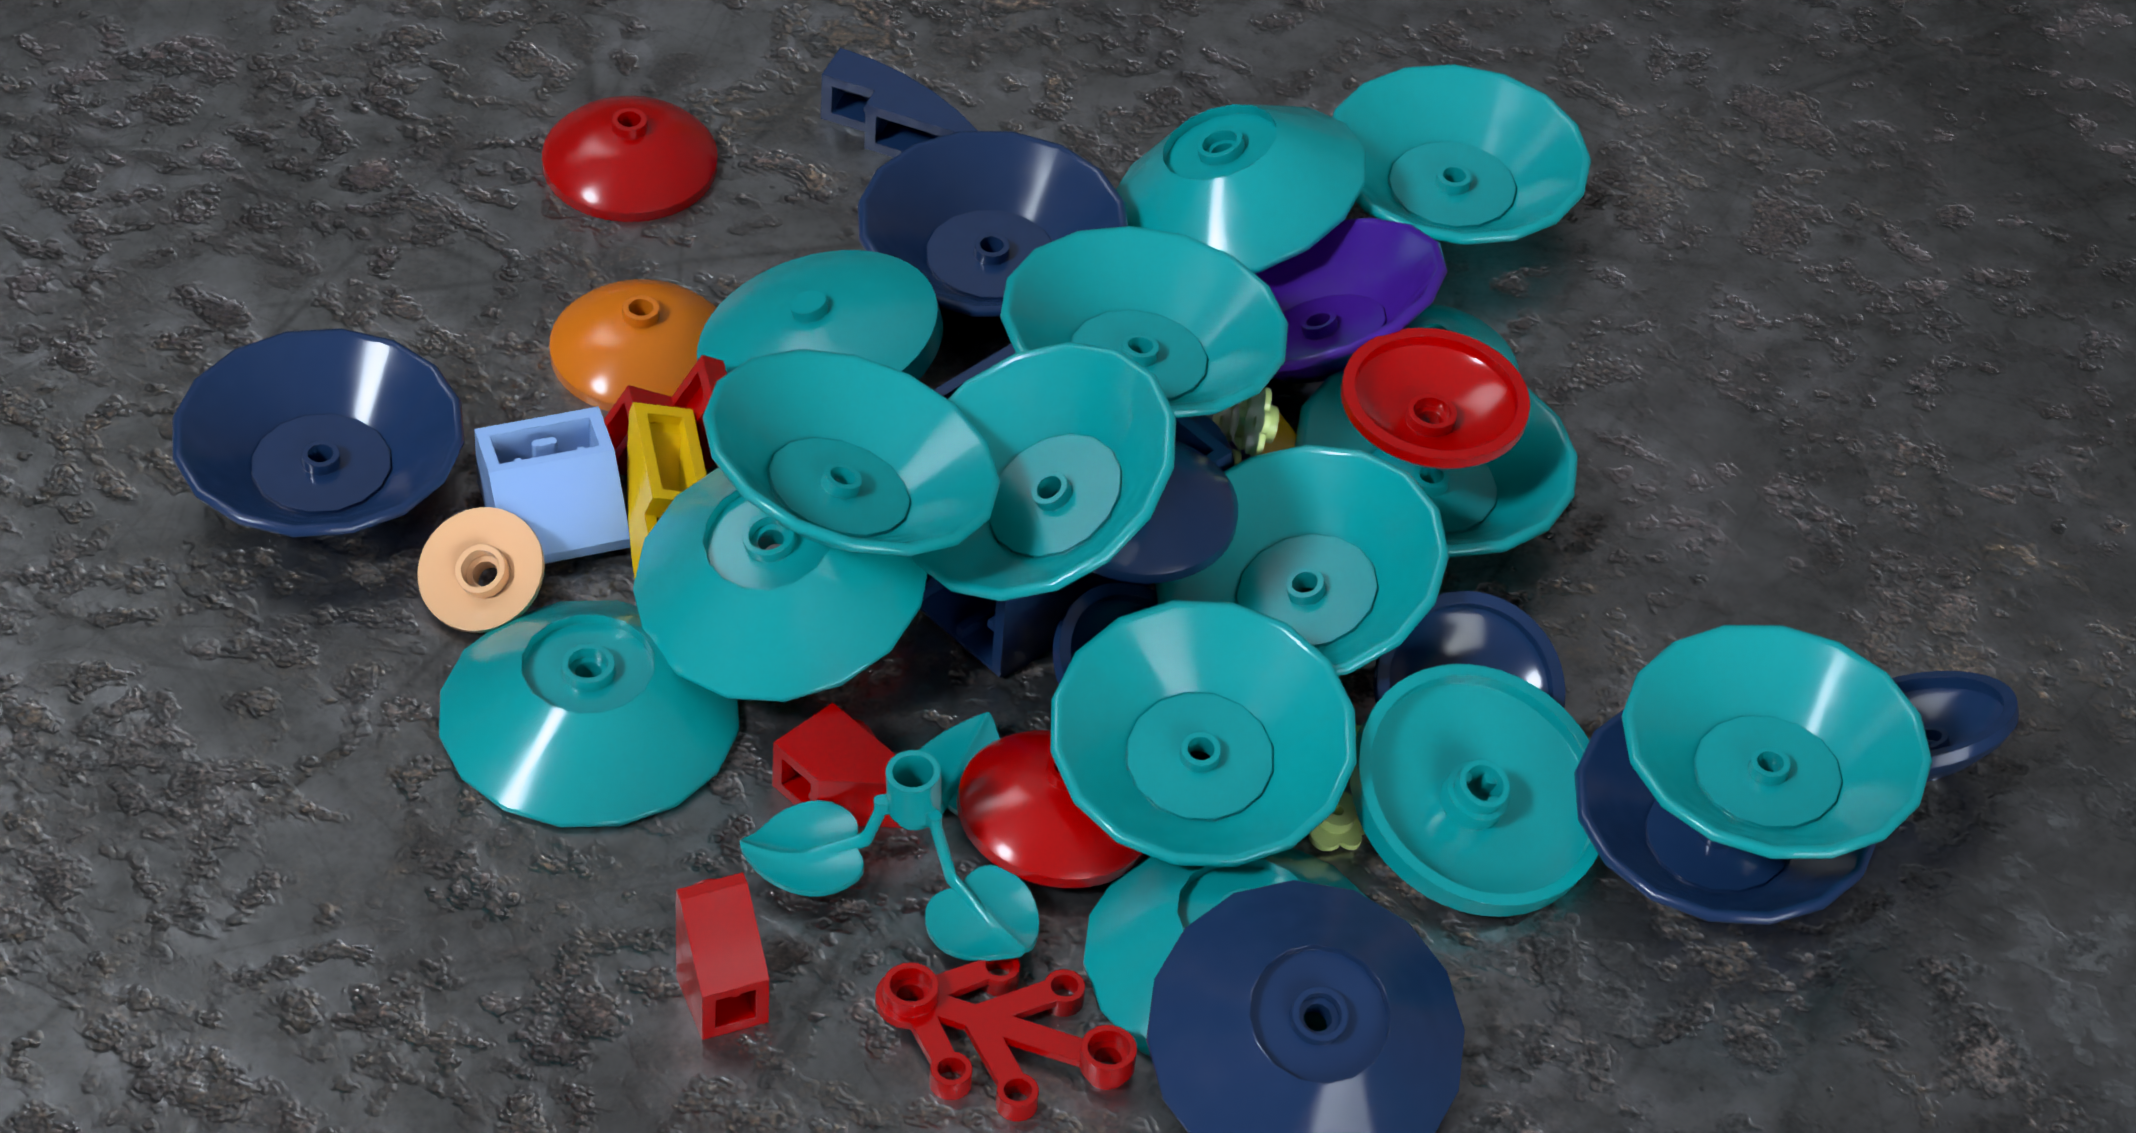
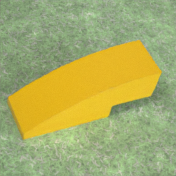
M633 402L629 410L627 502L634 579L643 543L647 535L674 498L707 475L693 409Z

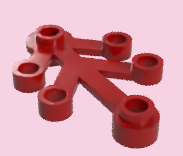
M1018 958L993 961L977 960L936 975L930 968L922 964L909 962L891 968L877 985L875 1006L879 1015L887 1023L895 1027L912 1031L930 1064V1089L941 1099L957 1100L967 1095L971 1089L973 1069L971 1061L965 1055L954 1051L941 1024L966 1032L997 1086L996 1109L1003 1118L1010 1121H1025L1036 1113L1039 1087L1031 1076L1023 1073L1008 1045L1079 1067L1081 1073L1090 1084L1103 1090L1118 1088L1128 1081L1134 1073L1137 1044L1133 1036L1121 1027L1114 1025L1097 1026L1081 1038L1022 1019L1045 1010L1059 1017H1069L1077 1014L1084 1004L1085 981L1075 971L1069 969L1055 970L1044 981L1015 990L1019 984L1020 961ZM1002 969L1007 971L1008 974L998 976L991 974L989 971ZM979 988L987 994L997 996L977 1004L956 998ZM1063 989L1071 991L1073 995L1060 996L1054 992ZM1100 1062H1111L1113 1064H1103ZM955 1072L961 1077L950 1080L942 1077L941 1074ZM1020 1093L1025 1095L1027 1099L1014 1101L1008 1098L1007 1095Z

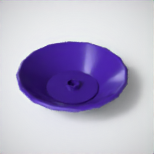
M1372 217L1345 219L1309 250L1262 272L1255 273L1271 288L1288 322L1285 362L1272 378L1295 383L1323 382L1329 375L1345 369L1353 353L1367 341L1376 336L1387 335L1405 329L1432 304L1447 274L1441 244L1412 224Z

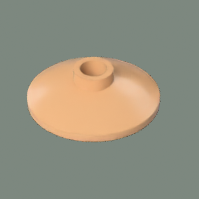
M493 507L468 509L444 521L427 540L418 563L417 577L419 590L428 609L444 624L463 632H489L519 618L531 606L543 582L545 569L544 554L534 531L515 514ZM488 568H496L497 576L486 586H480L479 577L481 573Z

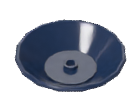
M959 131L913 144L876 170L857 203L859 242L865 251L884 253L908 262L924 274L931 283L940 308L971 317H1000L1006 279L1034 249L1080 230L1128 226L1126 203L1100 168L1061 144L1013 131Z
M342 328L287 331L234 349L194 379L172 418L173 462L197 499L238 525L293 538L353 534L407 514L445 483L464 445L462 402L435 364L395 340Z
M1623 710L1593 732L1574 772L1578 821L1604 864L1649 900L1708 922L1771 925L1823 910L1863 878L1876 846L1875 843L1833 859H1769L1710 841L1664 810L1631 766L1621 718Z
M1291 880L1233 893L1185 927L1154 978L1146 1041L1163 1101L1188 1133H1436L1459 1092L1465 1029L1447 970L1409 922L1355 890ZM1307 1012L1321 1014L1326 1020L1327 1029L1323 1031L1310 1029L1305 1023L1304 1014Z

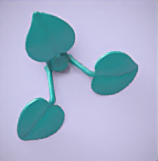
M990 712L982 713L949 728L919 750L903 751L892 757L886 766V794L874 797V810L861 833L858 834L857 821L847 809L830 801L815 800L799 803L784 809L773 816L755 833L740 840V849L747 862L760 876L774 886L802 896H827L843 891L859 881L864 872V863L858 849L868 847L872 843L885 815L889 814L904 829L921 830L929 827L931 830L944 878L951 887L935 894L928 902L925 910L927 933L940 950L954 958L967 961L1012 959L1030 952L1034 948L1039 936L1038 909L1033 895L1026 884L1015 874L995 865L978 867L962 881L955 870L942 825V814L947 808L952 813L958 815L957 795L959 785L969 761L982 748L1000 739Z

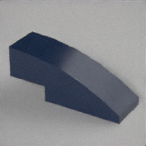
M840 47L822 73L821 119L865 132L864 149L894 158L911 145L959 131H978L957 109L934 91L906 74L869 57Z

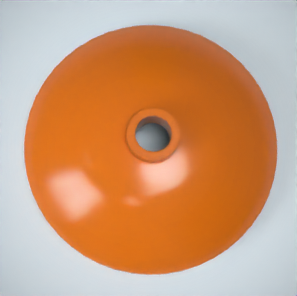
M624 280L598 287L574 300L555 321L549 344L553 371L558 380L571 394L591 406H599L600 409L608 412L628 385L672 397L697 362V346L701 332L716 307L701 295L687 288L659 280Z

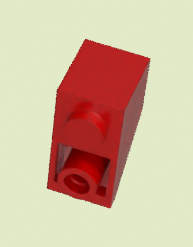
M831 703L773 742L772 786L794 805L807 801L821 800L830 801L842 806L851 812L858 826L866 827L874 810V797L886 794V766L896 754L876 739L872 730L863 721L852 719L836 704ZM889 814L885 815L880 827L902 828Z
M743 872L718 879H704L694 885L676 889V978L702 1040L769 1023V975L748 882Z

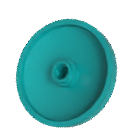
M827 251L799 257L772 267L751 278L727 296L704 325L697 346V361L701 355L723 360L728 374L752 357L795 349H808L858 355L908 373L919 380L932 364L941 345L943 319L931 283L924 274L908 262L891 255L873 251Z
M1473 664L1435 666L1409 675L1395 684L1377 702L1361 725L1356 736L1357 763L1350 776L1352 799L1358 819L1366 836L1383 861L1402 880L1424 896L1449 908L1473 915L1489 917L1522 915L1548 906L1564 896L1586 874L1598 856V852L1578 821L1574 772L1588 745L1589 739L1575 719L1557 701L1535 685L1510 673L1487 666Z

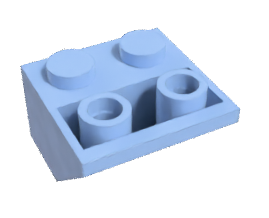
M599 406L474 429L477 484L485 507L506 510L526 522L538 537L543 550L545 564L630 548L629 526L615 450Z

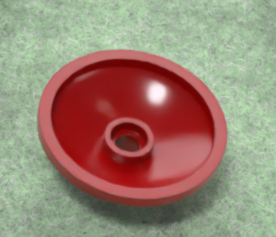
M645 96L608 97L577 108L554 125L548 133L542 149V169L545 180L559 199L584 214L618 222L650 221L683 211L696 203L709 190L714 182L718 167L715 140L708 128L699 119L672 103Z
M1406 328L1395 333L1374 337L1360 346L1348 360L1341 384V399L1344 410L1353 426L1363 437L1396 459L1426 468L1460 469L1487 463L1500 457L1519 441L1526 428L1530 412V397L1526 383L1507 358L1477 339L1443 329Z
M1051 730L1020 732L993 741L975 754L963 772L957 795V809L961 825L967 837L989 861L1023 880L1058 888L1092 887L1122 877L1146 856L1144 853L1116 843L1073 803L1051 755Z

